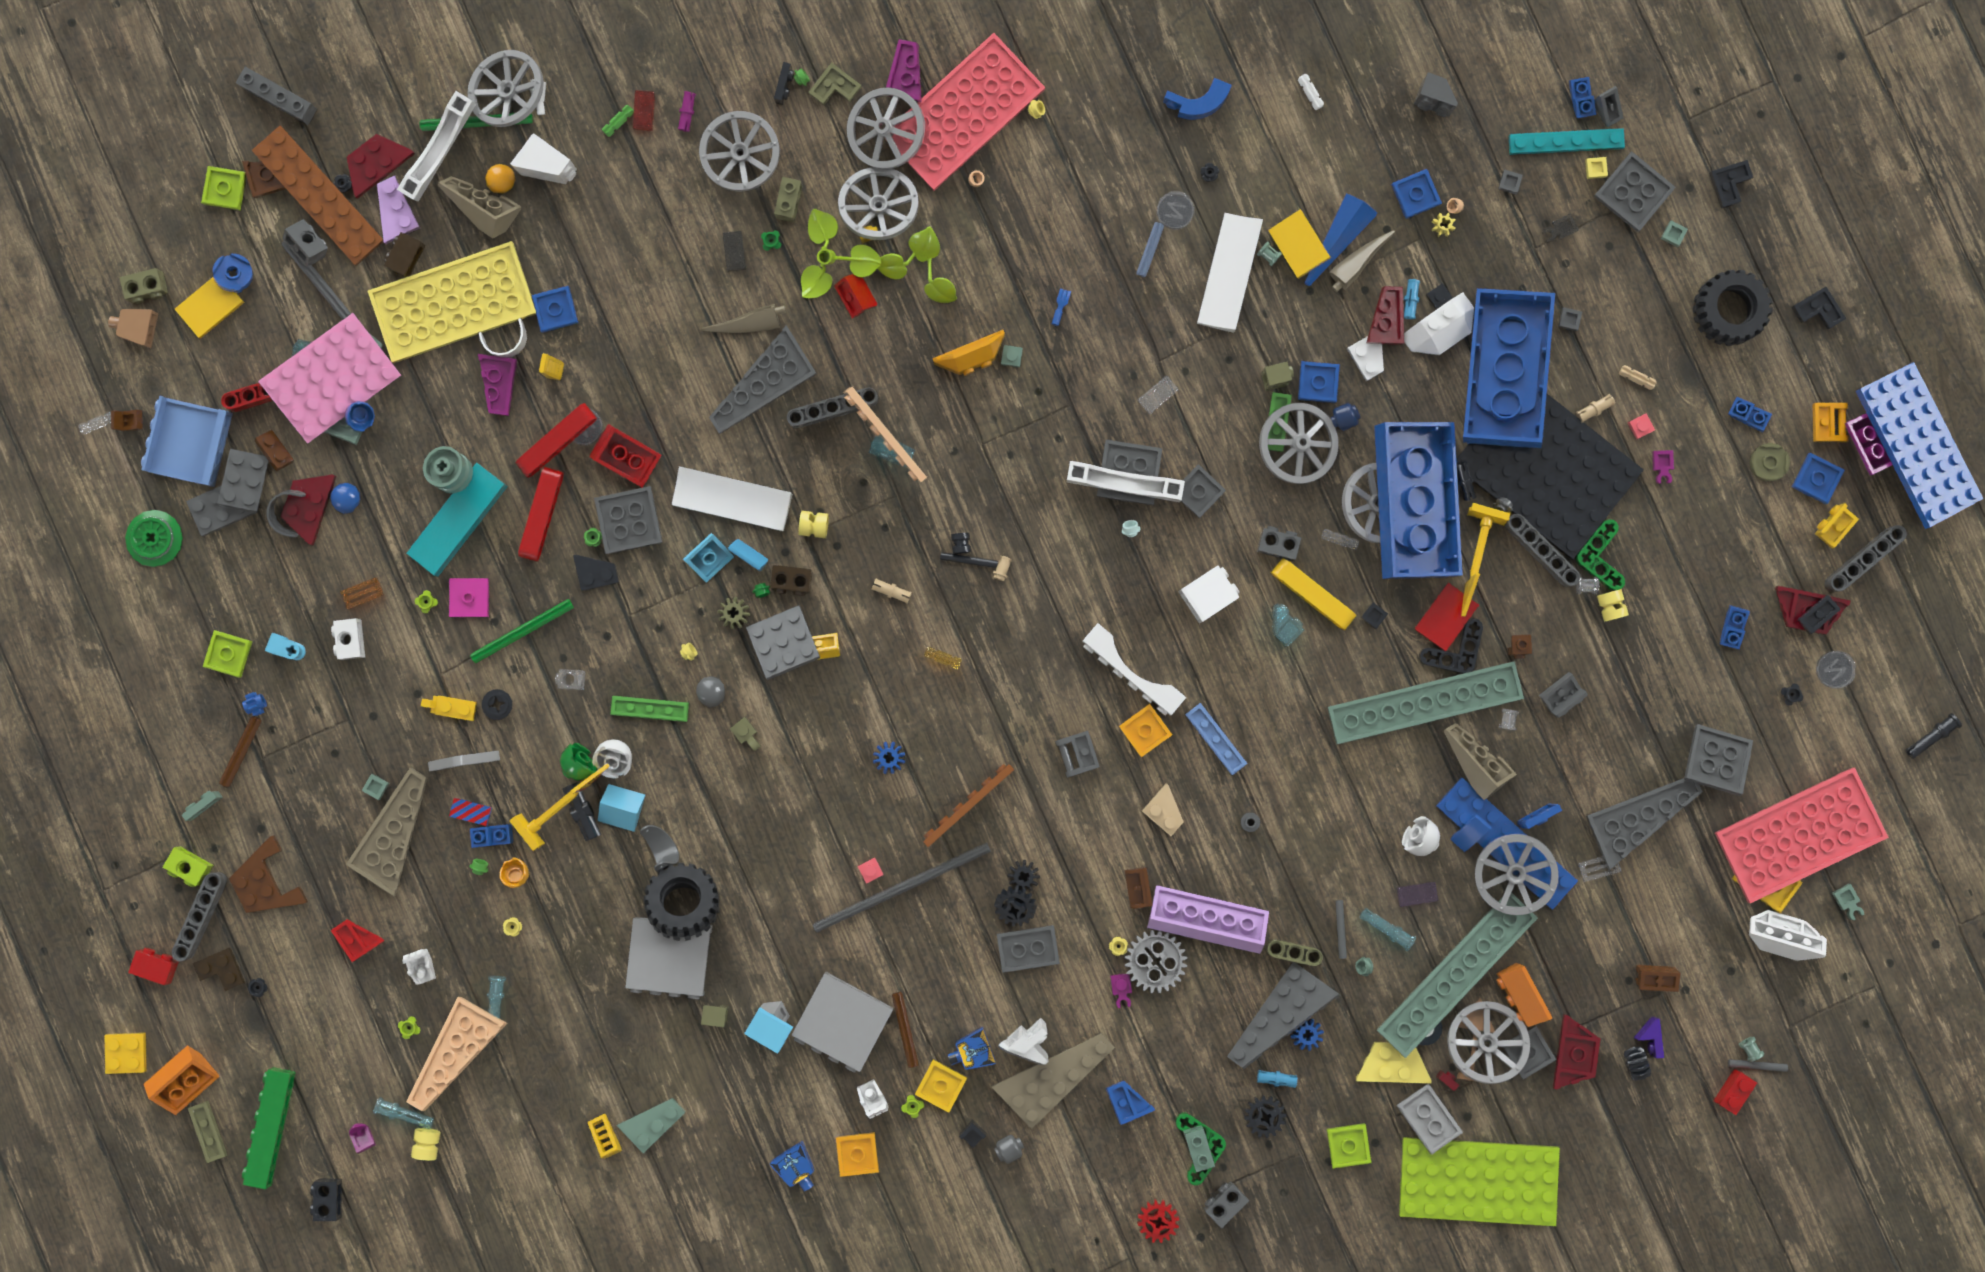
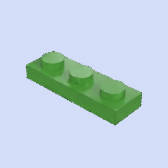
M1273 392L1269 416L1277 409L1289 405L1292 395ZM1289 412L1280 416L1286 423H1288ZM1274 422L1268 439H1285L1286 432ZM1268 445V450L1283 452L1284 445Z

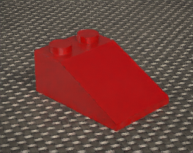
M608 424L589 457L643 488L662 455Z

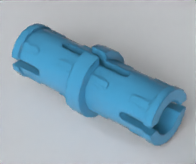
M1416 279L1408 280L1407 293L1404 296L1405 319L1413 320L1416 318L1420 281Z
M1258 1070L1257 1083L1273 1084L1275 1087L1280 1085L1296 1088L1297 1075L1282 1074L1280 1071L1266 1072Z

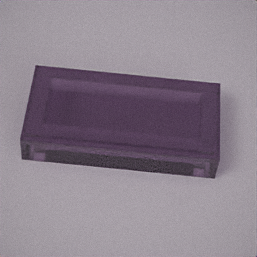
M1435 882L1396 887L1399 907L1438 901Z

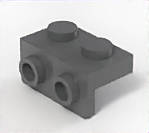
M1570 672L1539 695L1548 711L1557 718L1565 715L1568 710L1581 703L1588 696L1587 692L1580 687Z

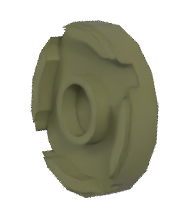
M1768 443L1755 449L1751 455L1750 466L1754 475L1760 480L1767 482L1776 481L1782 478L1789 470L1790 459L1783 447L1778 444Z

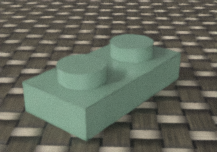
M207 791L200 797L202 800L198 803L194 802L185 808L186 812L182 814V817L185 821L194 820L223 798L219 791Z

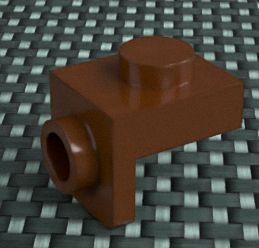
M142 410L111 411V429L119 431L142 430Z
M1512 635L1511 647L1507 648L1508 655H1514V659H1524L1525 655L1532 654L1531 635Z

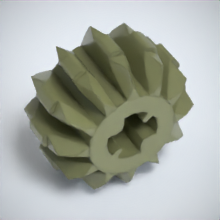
M734 597L732 603L729 598H726L728 605L726 606L724 603H721L720 606L724 610L717 611L719 614H724L719 617V621L726 619L723 626L727 627L730 624V628L733 630L735 623L738 628H742L740 621L748 623L744 616L749 617L751 614L744 611L750 607L748 605L743 606L745 602L743 599L738 603V598ZM734 608H737L736 611H738L739 614L735 615V617L732 618V615H730L729 613L730 611H733Z

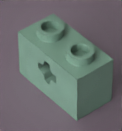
M1202 1125L1184 1130V1136L1196 1172L1215 1167Z

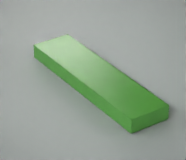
M612 696L610 715L688 722L689 703Z

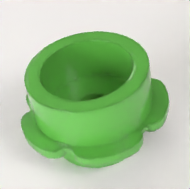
M802 68L798 71L795 70L796 75L793 77L799 85L807 86L806 83L810 79Z
M590 528L584 533L585 543L588 546H598L602 540L601 532L596 528Z
M474 859L469 866L472 872L477 875H483V873L488 872V862L482 859Z

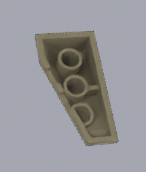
M451 176L438 182V186L471 222L491 238L506 232L521 210V206L502 195L500 198L493 196L486 189L483 191L475 189L473 184Z
M1454 723L1444 730L1468 781L1483 800L1496 793L1517 775L1500 756L1494 757L1488 752L1489 748L1485 745L1482 747L1477 744L1474 737L1458 724Z

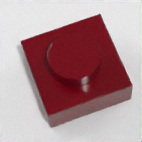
M1440 1070L1436 1075L1453 1091L1459 1086L1455 1082L1457 1078L1449 1071L1445 1074Z

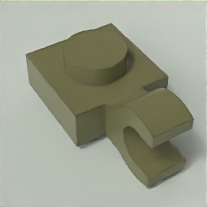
M746 717L730 728L741 744L747 741L755 751L761 747L753 736L757 731Z

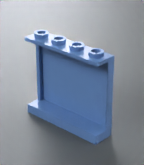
M159 396V400L155 403V417L150 423V437L146 440V453L141 460L142 470L215 487L233 413Z

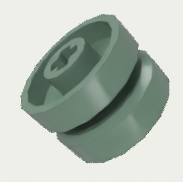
M441 446L435 448L427 455L423 464V473L429 483L445 493H457L465 489L472 480L473 467L470 460L452 447Z

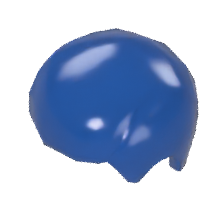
M357 401L348 406L345 419L346 423L353 430L364 432L373 425L375 413L368 403Z
M350 483L339 484L331 493V503L335 510L342 514L352 513L360 504V492L356 486Z

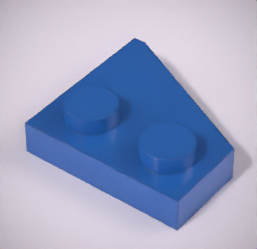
M1125 1081L1106 1088L1120 1125L1155 1111L1154 1107Z

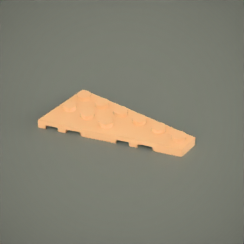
M853 387L845 390L843 393L846 395L844 397L846 401L859 410L857 414L863 421L867 420L871 424L869 428L875 436L880 435L883 438V444L889 451L893 450L897 455L895 458L902 467L906 465L910 470L907 472L914 481L918 479L919 482L926 479V475Z
M457 997L406 1102L421 1111H425L507 1023L466 999Z

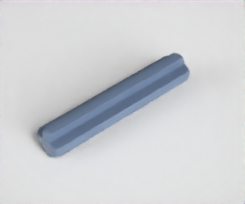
M1155 222L1137 270V275L1141 277H1146L1164 228V225Z

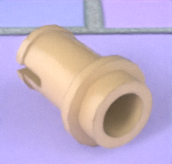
M1000 556L996 571H993V578L1004 581L1008 577L1006 574L1012 559Z

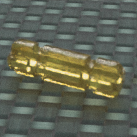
M927 647L924 654L926 658H934V661L947 666L950 664L955 669L960 667L962 661L960 658H953L952 655L940 650L935 651L932 647Z

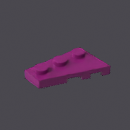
M899 39L886 88L901 90L911 96L916 102H921L919 46L916 42Z
M478 354L488 412L495 415L509 416L517 360Z

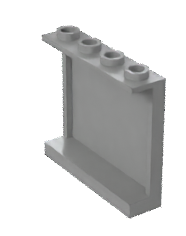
M633 918L626 988L631 989L630 992L642 993V990H648L653 995H661V992H667L672 997H680L681 994H686L688 998L700 999V996L705 995L704 986L712 925H710L711 928L707 932L705 930L701 931L702 935L699 937L693 935L690 936L691 940L685 941V937H680V941H676L672 936L668 939L663 937L662 932L658 933L654 930V926L650 924L648 918Z
M825 972L792 1036L795 1037L794 1040L802 1045L807 1043L812 1046L811 1049L816 1053L821 1054L823 1052L829 1055L828 1059L835 1063L840 1061L846 1064L845 1068L848 1070L860 1072L894 1008Z

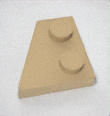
M1165 783L1142 812L1167 834L1172 836L1182 825L1183 819L1169 785Z

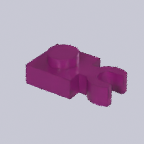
M1673 450L1653 451V471H1658L1655 479L1656 483H1661L1662 476L1666 477L1667 484L1671 483L1672 476L1669 470H1674Z
M1130 974L1110 975L1112 994L1118 995L1116 1000L1117 1007L1120 1008L1121 1000H1126L1127 1006L1130 1007L1131 1001L1126 994L1132 993Z

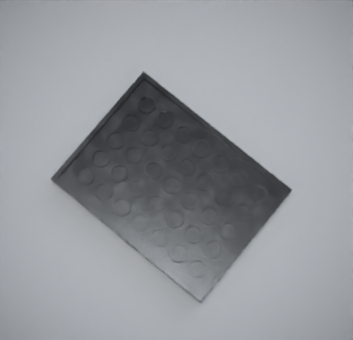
M1546 394L1541 448L1468 443L1456 458V463L1459 462V464H1461L1460 461H1467L1470 476L1473 477V482L1495 500L1501 497L1510 500L1513 505V514L1522 515L1548 542L1571 560L1575 558L1644 470L1587 424L1582 423L1578 417L1548 394Z

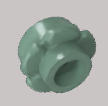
M1365 957L1359 959L1355 965L1356 971L1363 976L1371 974L1373 972L1371 959Z

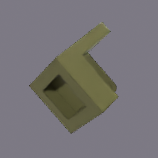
M704 1005L701 1025L725 1027L729 1006Z

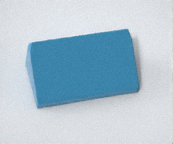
M736 539L728 547L729 551L758 571H762L768 562L766 557L740 539Z

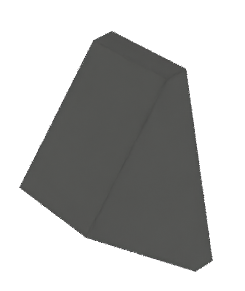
M1616 86L1600 94L1594 100L1595 109L1606 127L1624 118Z

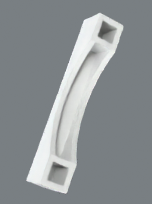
M455 91L445 108L434 135L421 156L406 173L397 189L398 191L415 201L420 200L477 103Z
M1070 461L1067 483L1175 502L1182 500L1185 482L1171 478L1115 471Z
M1097 623L1082 641L1085 643L1083 647L1091 654L1093 652L1100 656L1098 660L1105 666L1110 664L1114 668L1113 672L1119 678L1124 676L1129 680L1127 684L1132 689L1142 691L1144 693L1142 697L1149 703L1155 702L1158 705L1157 710L1166 716L1167 713L1172 715L1186 699L1172 685L1151 683L1134 674L1119 657L1114 645L1113 635Z

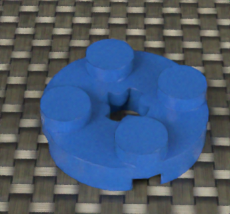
M239 254L222 256L216 260L213 266L214 281L225 291L240 293L252 281V267L249 261ZM236 269L237 275L231 277L228 271Z

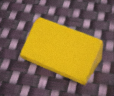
M837 633L812 636L820 659L840 656Z

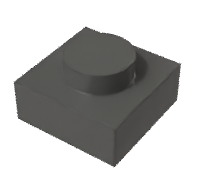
M1504 170L1498 190L1517 194L1523 175Z
M1563 307L1558 327L1578 331L1582 311Z

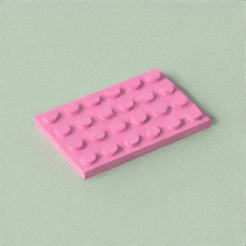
M352 313L258 382L308 444L345 417L346 409L349 405L357 401H367L401 376V374L354 313Z

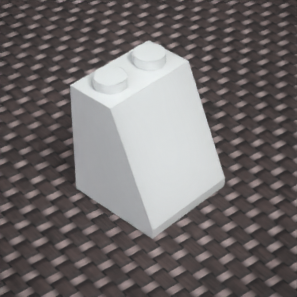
M534 133L510 163L520 175L562 184L572 181L577 170L570 159Z
M1216 566L1179 591V594L1199 624L1239 598L1238 593L1240 592L1234 583L1230 584L1227 579L1229 575L1223 567Z

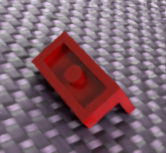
M851 274L843 277L834 285L851 318L858 317L865 310L877 306V302L863 277Z

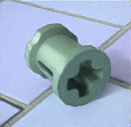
M1267 241L1257 255L1262 256L1269 262L1270 266H1273L1282 253L1273 249Z
M1749 1037L1739 1043L1740 1048H1743L1747 1054L1749 1062H1754L1764 1056V1052L1760 1051L1755 1043V1037Z

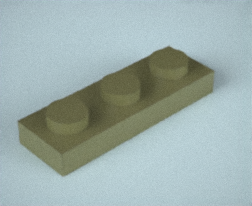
M209 1101L188 1108L206 1162L209 1163L227 1156Z

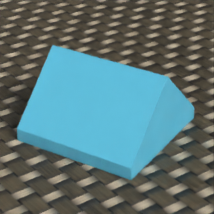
M711 533L683 560L705 582H708L734 556Z
M608 784L600 801L598 821L635 832L646 795Z
M759 1008L744 1034L778 1054L793 1026Z

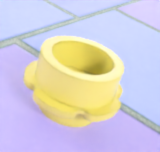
M1032 100L1028 107V112L1035 119H1038L1045 114V106L1040 100Z
M691 643L681 645L682 650H680L682 657L685 660H694V657L698 655L696 648Z
M512 917L503 923V931L508 936H517L519 931L522 930V924L517 918Z
M1115 937L1110 942L1109 949L1112 950V954L1115 956L1124 955L1127 952L1128 942L1124 938Z

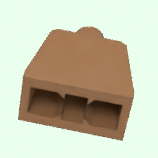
M122 309L119 317L110 316L108 326L117 329L116 336L151 349L158 313L149 309Z

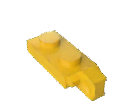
M433 696V700L422 699L421 706L431 708L430 713H435V715L474 721L477 702L445 696Z

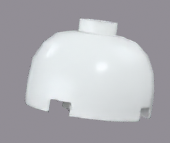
M614 739L607 740L596 749L592 763L598 770L608 763L610 767L601 775L608 778H618L619 775H626L632 765V753L624 742Z
M1421 816L1413 821L1415 824L1412 828L1408 826L1402 839V845L1405 846L1404 849L1416 856H1426L1438 848L1440 840L1438 827L1428 818Z

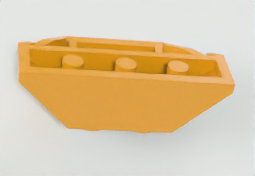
M1000 330L934 357V365L958 375L964 374V376L975 372L974 369L980 366L982 369L989 367L995 361L1005 337V332Z

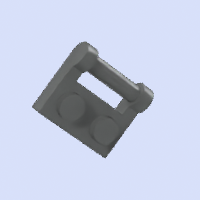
M1088 731L1055 741L1056 746H1059L1067 770L1065 772L1067 778L1100 767ZM1072 742L1079 768L1076 769L1073 767L1066 743Z

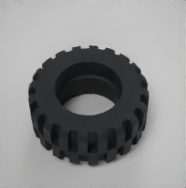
M1734 269L1727 270L1715 275L1698 290L1699 294L1694 298L1696 305L1693 306V313L1697 314L1694 317L1695 323L1699 322L1701 327L1698 329L1701 333L1703 331L1706 332L1707 335L1705 337L1707 339H1715V343L1719 345L1723 343L1726 346L1739 345L1760 334L1764 327L1768 325L1770 321L1768 316L1772 315L1773 311L1772 308H1769V305L1773 301L1771 297L1768 298L1767 294L1770 293L1768 287L1764 288L1762 286L1764 282L1761 279L1756 280L1755 274L1751 272L1745 274V270L1740 269L1736 272ZM1725 291L1739 294L1746 302L1747 317L1739 325L1728 323L1719 314L1717 301L1719 295Z
M678 863L676 867H673V864L667 866L668 869L665 871L660 869L657 871L658 876H652L649 880L650 885H646V895L644 896L645 911L650 924L654 926V930L658 933L662 932L663 937L668 939L672 936L676 941H680V937H685V941L691 940L690 936L696 935V937L702 935L701 931L705 930L707 932L711 928L710 923H715L717 919L716 913H719L720 908L719 895L713 878L710 874H706L703 868L696 869V866L691 863L689 866H685L684 863ZM678 888L693 889L700 896L698 907L692 913L685 916L671 915L664 908L666 896Z

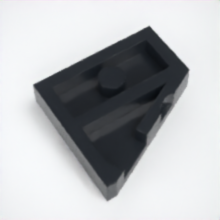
M573 555L581 591L620 583L616 564Z

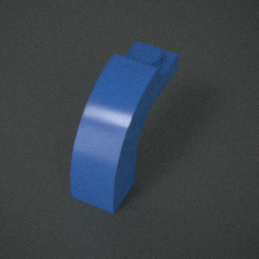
M1214 78L1209 91L1198 99H1187L1167 90L1163 103L1170 109H1180L1178 113L1180 118L1188 120L1202 119L1215 113L1224 104L1232 85Z

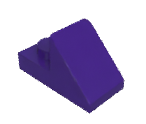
M1650 1017L1634 1039L1650 1040L1647 1043L1649 1054L1656 1059L1664 1058L1660 1019Z

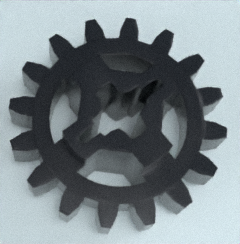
M1009 886L1007 891L1002 889L1001 894L997 895L994 907H996L995 914H1000L999 919L1004 918L1005 924L1012 922V926H1015L1016 923L1022 926L1023 922L1028 924L1030 919L1034 918L1037 908L1035 906L1036 899H1031L1032 893L1026 894L1025 888L1020 891L1019 886H1016L1015 890Z
M1262 1095L1261 1100L1254 1097V1103L1248 1102L1250 1109H1244L1248 1113V1115L1244 1116V1120H1249L1246 1123L1247 1128L1252 1127V1134L1257 1131L1258 1137H1261L1262 1133L1266 1138L1269 1137V1133L1276 1136L1275 1130L1282 1131L1280 1124H1286L1282 1120V1118L1286 1117V1113L1281 1112L1284 1106H1278L1280 1102L1278 1099L1273 1102L1272 1096L1266 1099ZM1263 1104H1270L1273 1107L1266 1108ZM1255 1108H1257V1113L1252 1118L1253 1111L1255 1110ZM1261 1109L1268 1115L1267 1120L1269 1124L1262 1118ZM1278 1115L1277 1121L1273 1125L1274 1117ZM1264 1125L1267 1129H1261L1257 1126Z

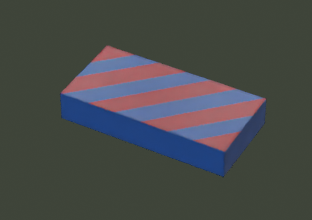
M454 798L449 816L488 826L492 807Z

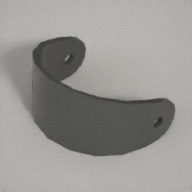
M298 490L283 491L275 495L269 502L267 520L276 532L289 537H298V533L284 528L278 522L275 516L274 505L277 498L283 494L305 497L306 493Z
M648 825L640 829V834L647 841L657 864L654 866V870L656 872L660 869L665 870L668 868L667 866L674 865L679 861L678 848L663 829L654 825Z

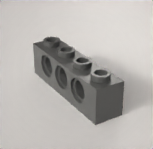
M244 67L236 81V84L243 90L306 125H309L317 111V108L310 102L247 67Z

